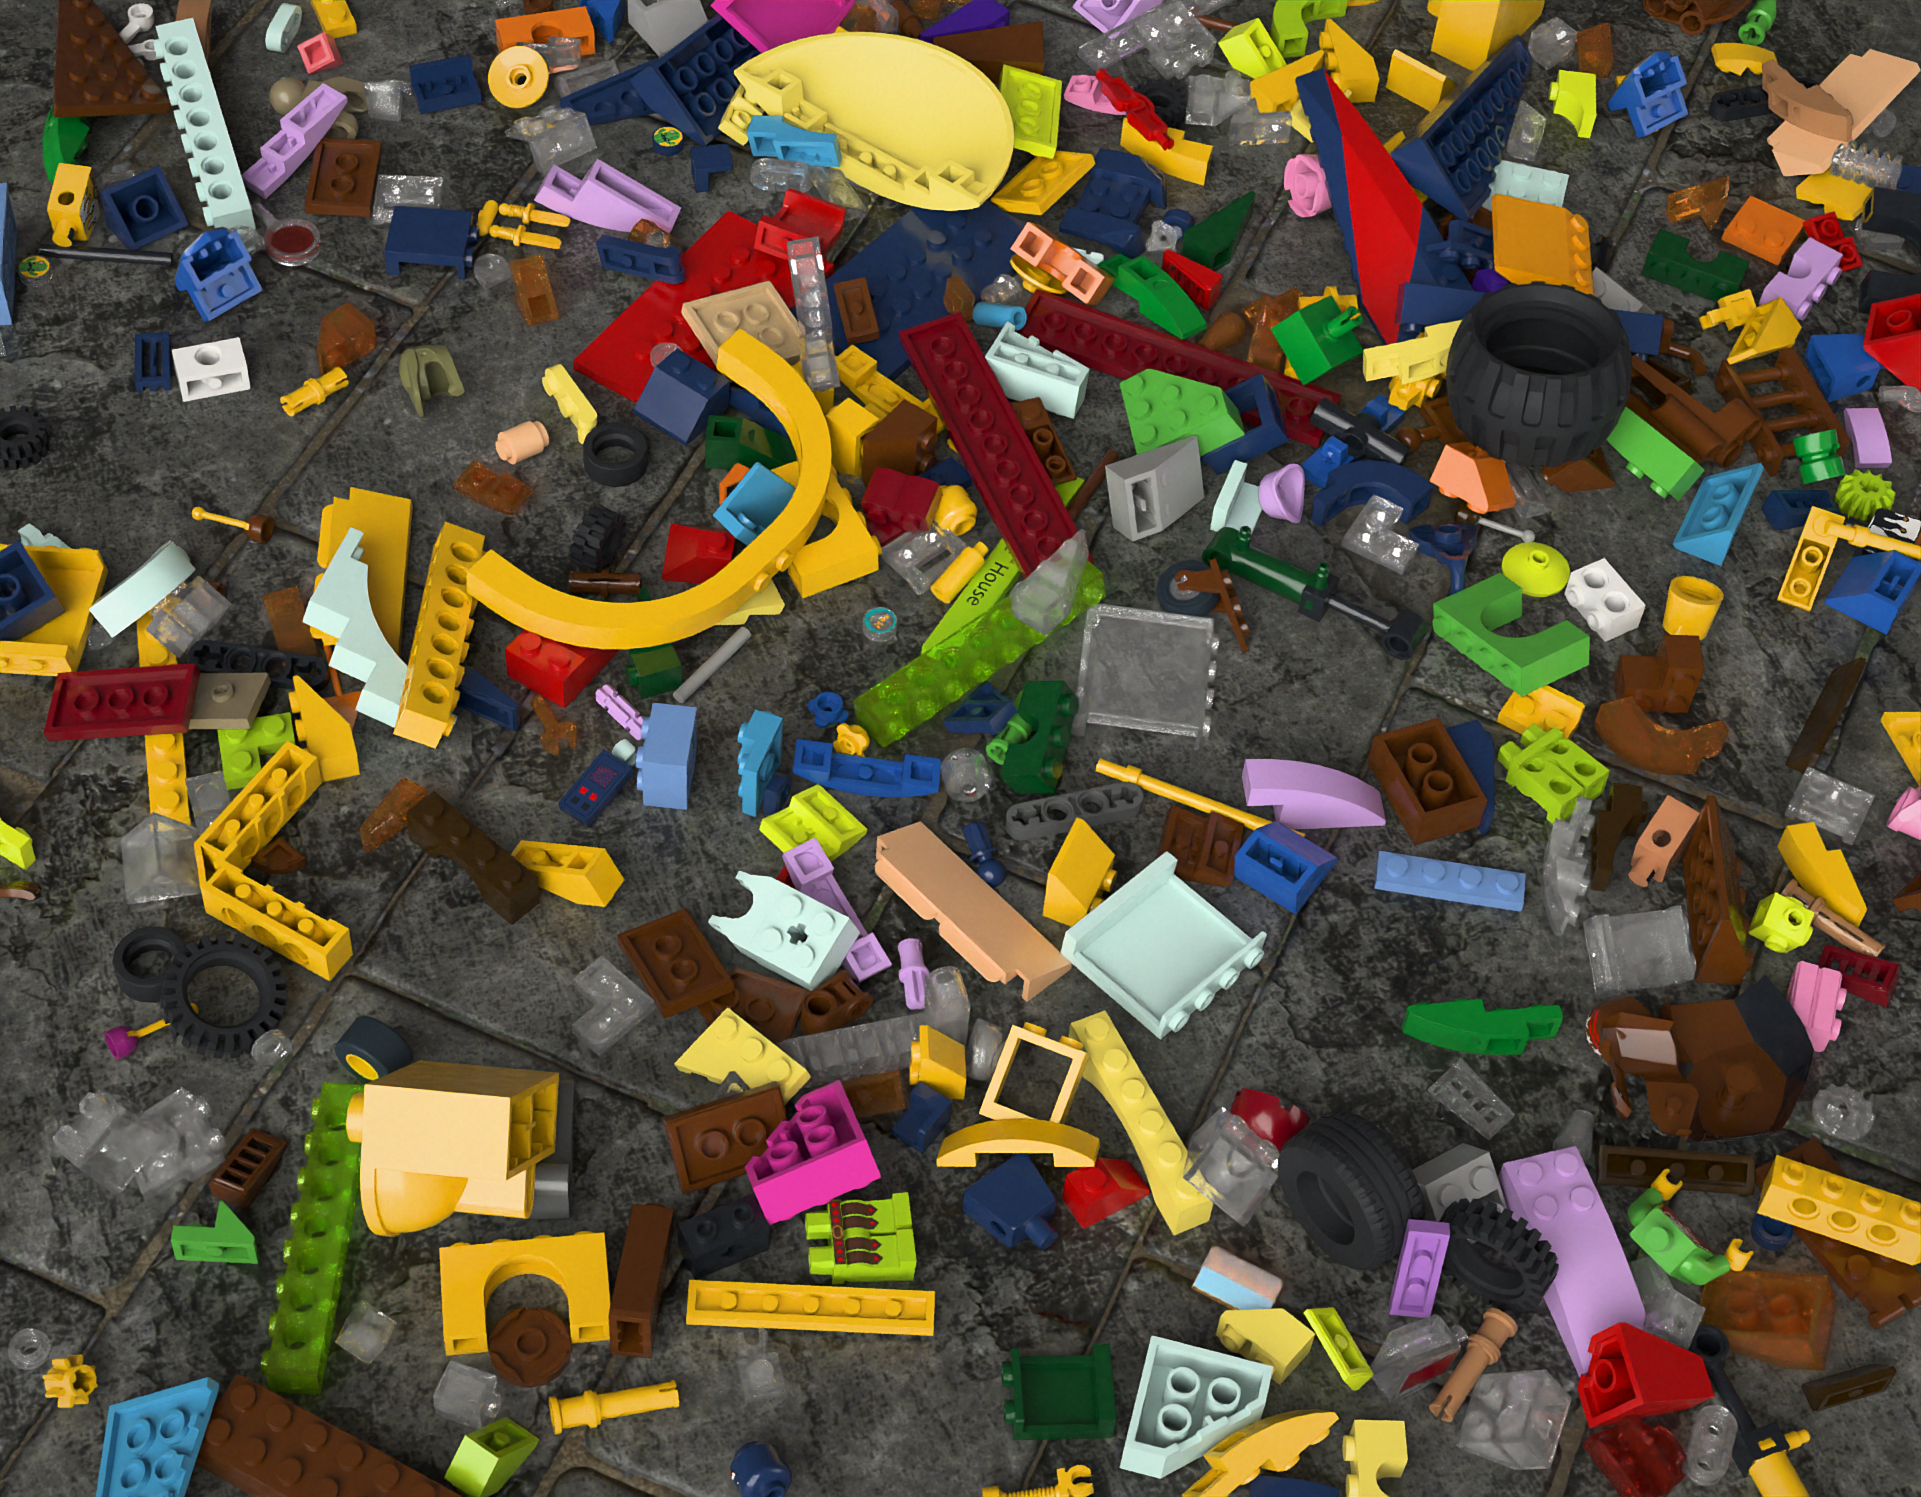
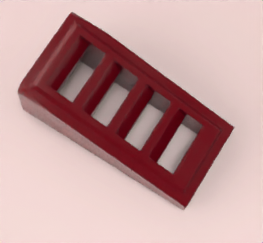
M1826 944L1817 963L1819 968L1826 967L1830 969L1834 960L1840 962L1837 971H1840L1842 974L1841 988L1847 989V992L1869 1002L1888 1008L1899 982L1900 964ZM1848 967L1854 968L1852 975L1846 974ZM1863 973L1869 975L1867 979L1861 978Z

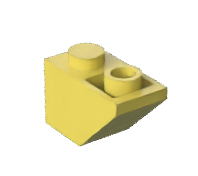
M1278 1308L1226 1310L1220 1316L1216 1336L1220 1338L1221 1343L1229 1351L1239 1353L1247 1360L1273 1366L1271 1379L1281 1385L1310 1352L1315 1333L1286 1310Z

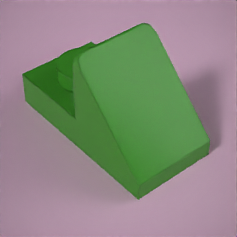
M222 1200L219 1201L215 1228L199 1223H191L187 1226L173 1225L171 1244L176 1260L258 1264L259 1262L255 1236Z

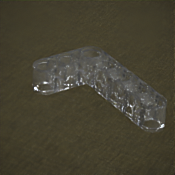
M952 966L942 967L931 972L926 979L923 1013L787 1039L776 1044V1046L810 1074L811 1078L801 1089L830 1084L837 1080L845 1081L909 1068L911 1041H918L920 1025H928L963 1044L966 1048L971 1005L960 970Z

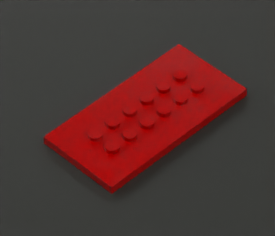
M728 210L682 255L680 265L684 267L686 279L679 284H670L656 280L573 360V369L634 403L638 402L655 367L676 348L721 375L682 315L683 303L770 281L789 310H791L834 274V264L822 259L815 269L812 270L755 249L754 244L758 225Z

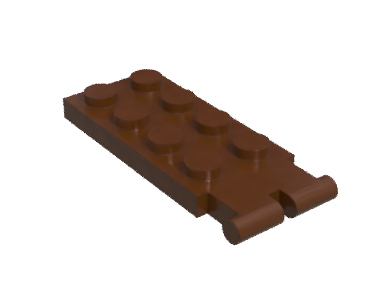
M1815 1137L1781 1155L1782 1157L1848 1178ZM1775 1159L1755 1169L1754 1182L1761 1191ZM1793 1225L1795 1233L1850 1300L1857 1297L1869 1311L1868 1321L1874 1329H1879L1905 1314V1306L1912 1310L1921 1305V1275L1913 1265Z

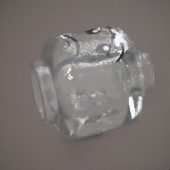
M971 748L955 750L947 755L941 764V777L945 789L954 800L973 802L988 792L992 776L983 754Z

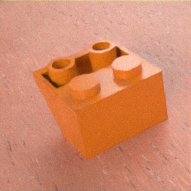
M1469 441L1445 445L1430 479V482L1439 486V492L1451 498L1459 497L1468 502L1467 507L1480 514L1491 511L1498 512L1502 509L1514 507L1516 499L1503 459L1498 460L1489 456L1487 451L1479 446L1474 447Z

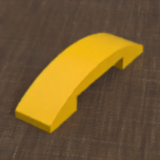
M853 344L831 362V368L835 374L866 405L872 403L888 415L905 399L937 417V434L945 428L929 398L921 402L876 371L878 362Z
M1023 1118L992 1120L963 1128L944 1138L937 1157V1167H976L981 1153H1053L1055 1167H1094L1100 1148L1099 1138L1080 1129L1046 1120Z

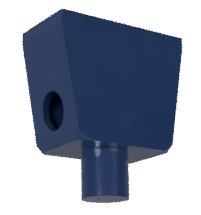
M1017 1153L964 1190L962 1210L965 1214L1007 1247H1015L1029 1237L1040 1250H1045L1058 1237V1232L1049 1224L1055 1213V1196L1027 1153Z

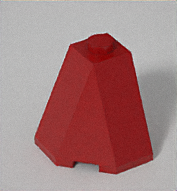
M1626 1322L1617 1323L1591 1337L1588 1352L1592 1354L1588 1372L1581 1374L1577 1388L1589 1429L1686 1410L1715 1397L1701 1356Z

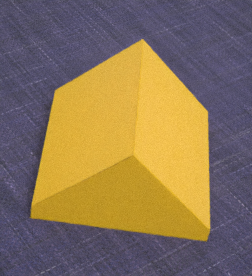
M1396 49L1394 50L1386 82L1387 89L1431 112L1458 86V84L1445 75Z

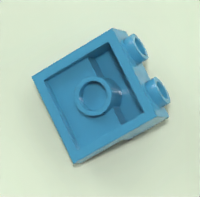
M755 709L749 723L744 721L738 734V743L742 744L737 760L739 765L738 774L742 775L738 796L742 797V813L754 817L757 816L764 801L765 788L773 775L778 771L782 762L783 718L768 711Z

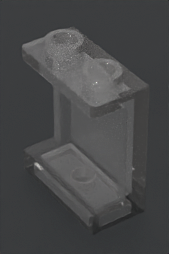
M1680 905L1672 906L1665 910L1609 917V914L1595 915L1583 922L1596 996L1671 986L1673 981V986L1682 985L1694 979L1696 960L1694 954L1689 951L1687 942L1689 923L1687 917L1682 914Z

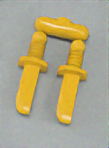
M489 200L485 203L483 210L479 211L476 225L479 226L480 236L490 233L494 238L499 237L500 239L512 240L514 246L519 247L521 243L559 249L562 241L556 237L526 232V226L521 224L518 229L506 226L500 227L498 225L492 226L498 211L503 216L508 215L513 218L523 219L522 222L529 225L530 221L568 227L571 220L562 214L535 210V204L528 203L527 207L509 205L507 203H502L498 206L496 201Z

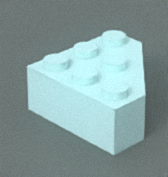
M1152 1335L1120 1468L1161 1479L1202 1457L1209 1449L1234 1432L1261 1420L1273 1366Z

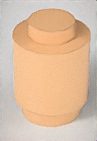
M526 421L499 433L496 450L502 460H507L510 464H516L543 452L544 447L549 445V437L541 422Z

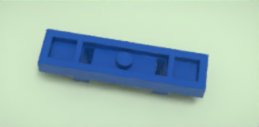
M1379 394L1366 404L1358 414L1367 413L1372 415L1380 423L1381 430L1389 434L1404 420L1406 411L1399 409L1397 406H1392L1388 403L1389 399ZM1332 435L1325 441L1324 445L1301 464V467L1304 471L1305 479L1322 489L1326 487L1330 471L1342 465L1357 462L1365 455L1361 457L1348 455V444L1343 443Z

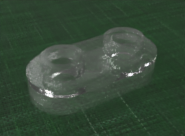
M760 158L754 161L751 166L750 181L761 190L786 192L788 188H792L806 193L813 186L814 171L804 162Z
M1708 1405L1702 1408L1693 1422L1683 1466L1687 1476L1699 1485L1712 1486L1722 1480L1729 1466L1738 1426L1734 1415L1722 1406ZM1707 1427L1715 1428L1719 1435L1711 1434ZM1701 1462L1707 1464L1710 1468V1471L1702 1469L1701 1467H1699L1698 1463Z

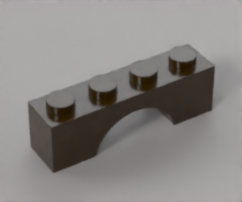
M435 791L406 812L409 839L434 860L443 855L460 865L479 888L485 903L508 923L513 925L540 903L538 877Z

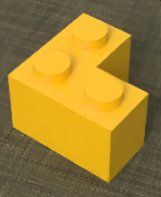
M848 397L838 406H833L825 415L831 439V464L835 470L852 482L858 480L862 474L863 438L887 416L885 412L872 403L863 408Z

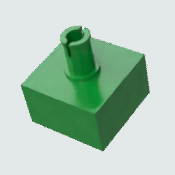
M1332 295L1296 311L1270 329L1303 386L1339 369L1363 353V348L1352 331L1354 328L1362 325L1363 317L1360 315L1350 320L1351 317L1360 311L1356 307L1350 306L1344 312H1341Z

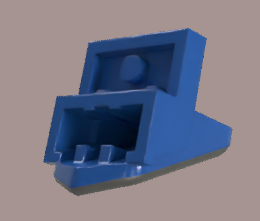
M1652 51L1631 69L1608 98L1607 105L1609 111L1627 108L1637 138L1647 136L1689 114L1680 89L1687 82L1678 55L1671 57L1669 51Z
M226 227L203 230L181 253L174 283L178 291H188L204 322L216 318L263 290L248 263L252 258L237 230L231 233Z

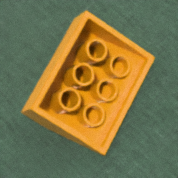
M1495 194L1492 197L1494 270L1511 283H1516V285L1541 281L1545 282V284L1572 286L1577 291L1587 295H1594L1589 225L1581 215H1574L1563 207L1501 194Z

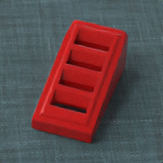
M1168 248L1164 251L1162 270L1182 288L1193 302L1209 311L1219 299L1223 275Z

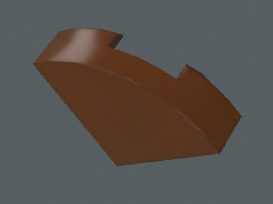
M280 836L251 858L253 867L268 874H288L306 866L305 857Z

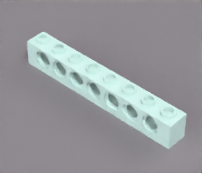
M189 18L155 26L158 39L153 40L157 59L164 58L165 61L160 63L164 82L171 81L172 86L167 87L171 106L178 105L179 110L174 111L178 129L185 128L186 134H181L185 153L192 152L193 158L188 159L192 177H199L201 181L195 183L200 202L206 201L208 205L207 207H202L207 227L213 225L214 228L226 227L230 233L234 230H237L238 233L254 230L256 227L252 209L194 20Z

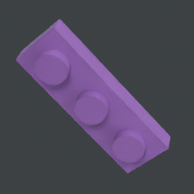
M1408 1219L1389 1300L1390 1315L1430 1318L1450 1238L1449 1223Z

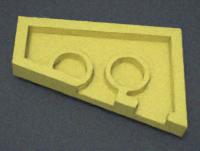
M728 1007L674 1063L679 1071L688 1074L693 1072L707 1077L709 1081L718 1084L725 1083L740 1088L742 1091L776 1081L780 1085L784 1106L811 1078L805 1068Z

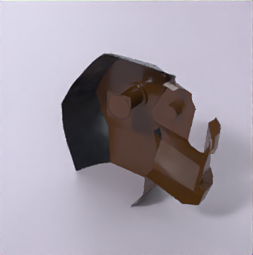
M1766 975L1734 999L1669 1005L1668 996L1674 984L1673 981L1660 1008L1659 1019L1619 1012L1602 1021L1599 1050L1604 1060L1610 1065L1614 1082L1611 1084V1095L1617 1114L1627 1120L1632 1111L1624 1074L1631 1073L1642 1076L1646 1081L1651 1119L1659 1126L1662 1133L1682 1136L1685 1138L1686 1143H1721L1768 1136L1779 1132L1790 1118L1805 1086L1814 1053V1048L1803 1022L1791 1004ZM1616 1028L1623 1032L1627 1037L1619 1041L1616 1034Z

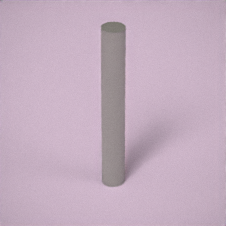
M740 627L673 693L674 698L679 703H684L751 637L750 631L745 627Z

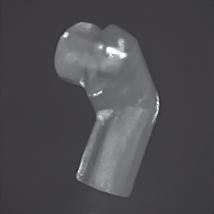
M1880 386L1878 392L1880 402H1897L1910 412H1921V392L1913 386Z

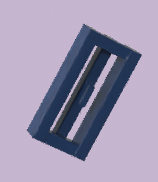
M169 332L135 334L136 392H144V387H150V391H157V386H163L164 390H171V339ZM157 342H162V376L157 377ZM144 343H150V377H144Z

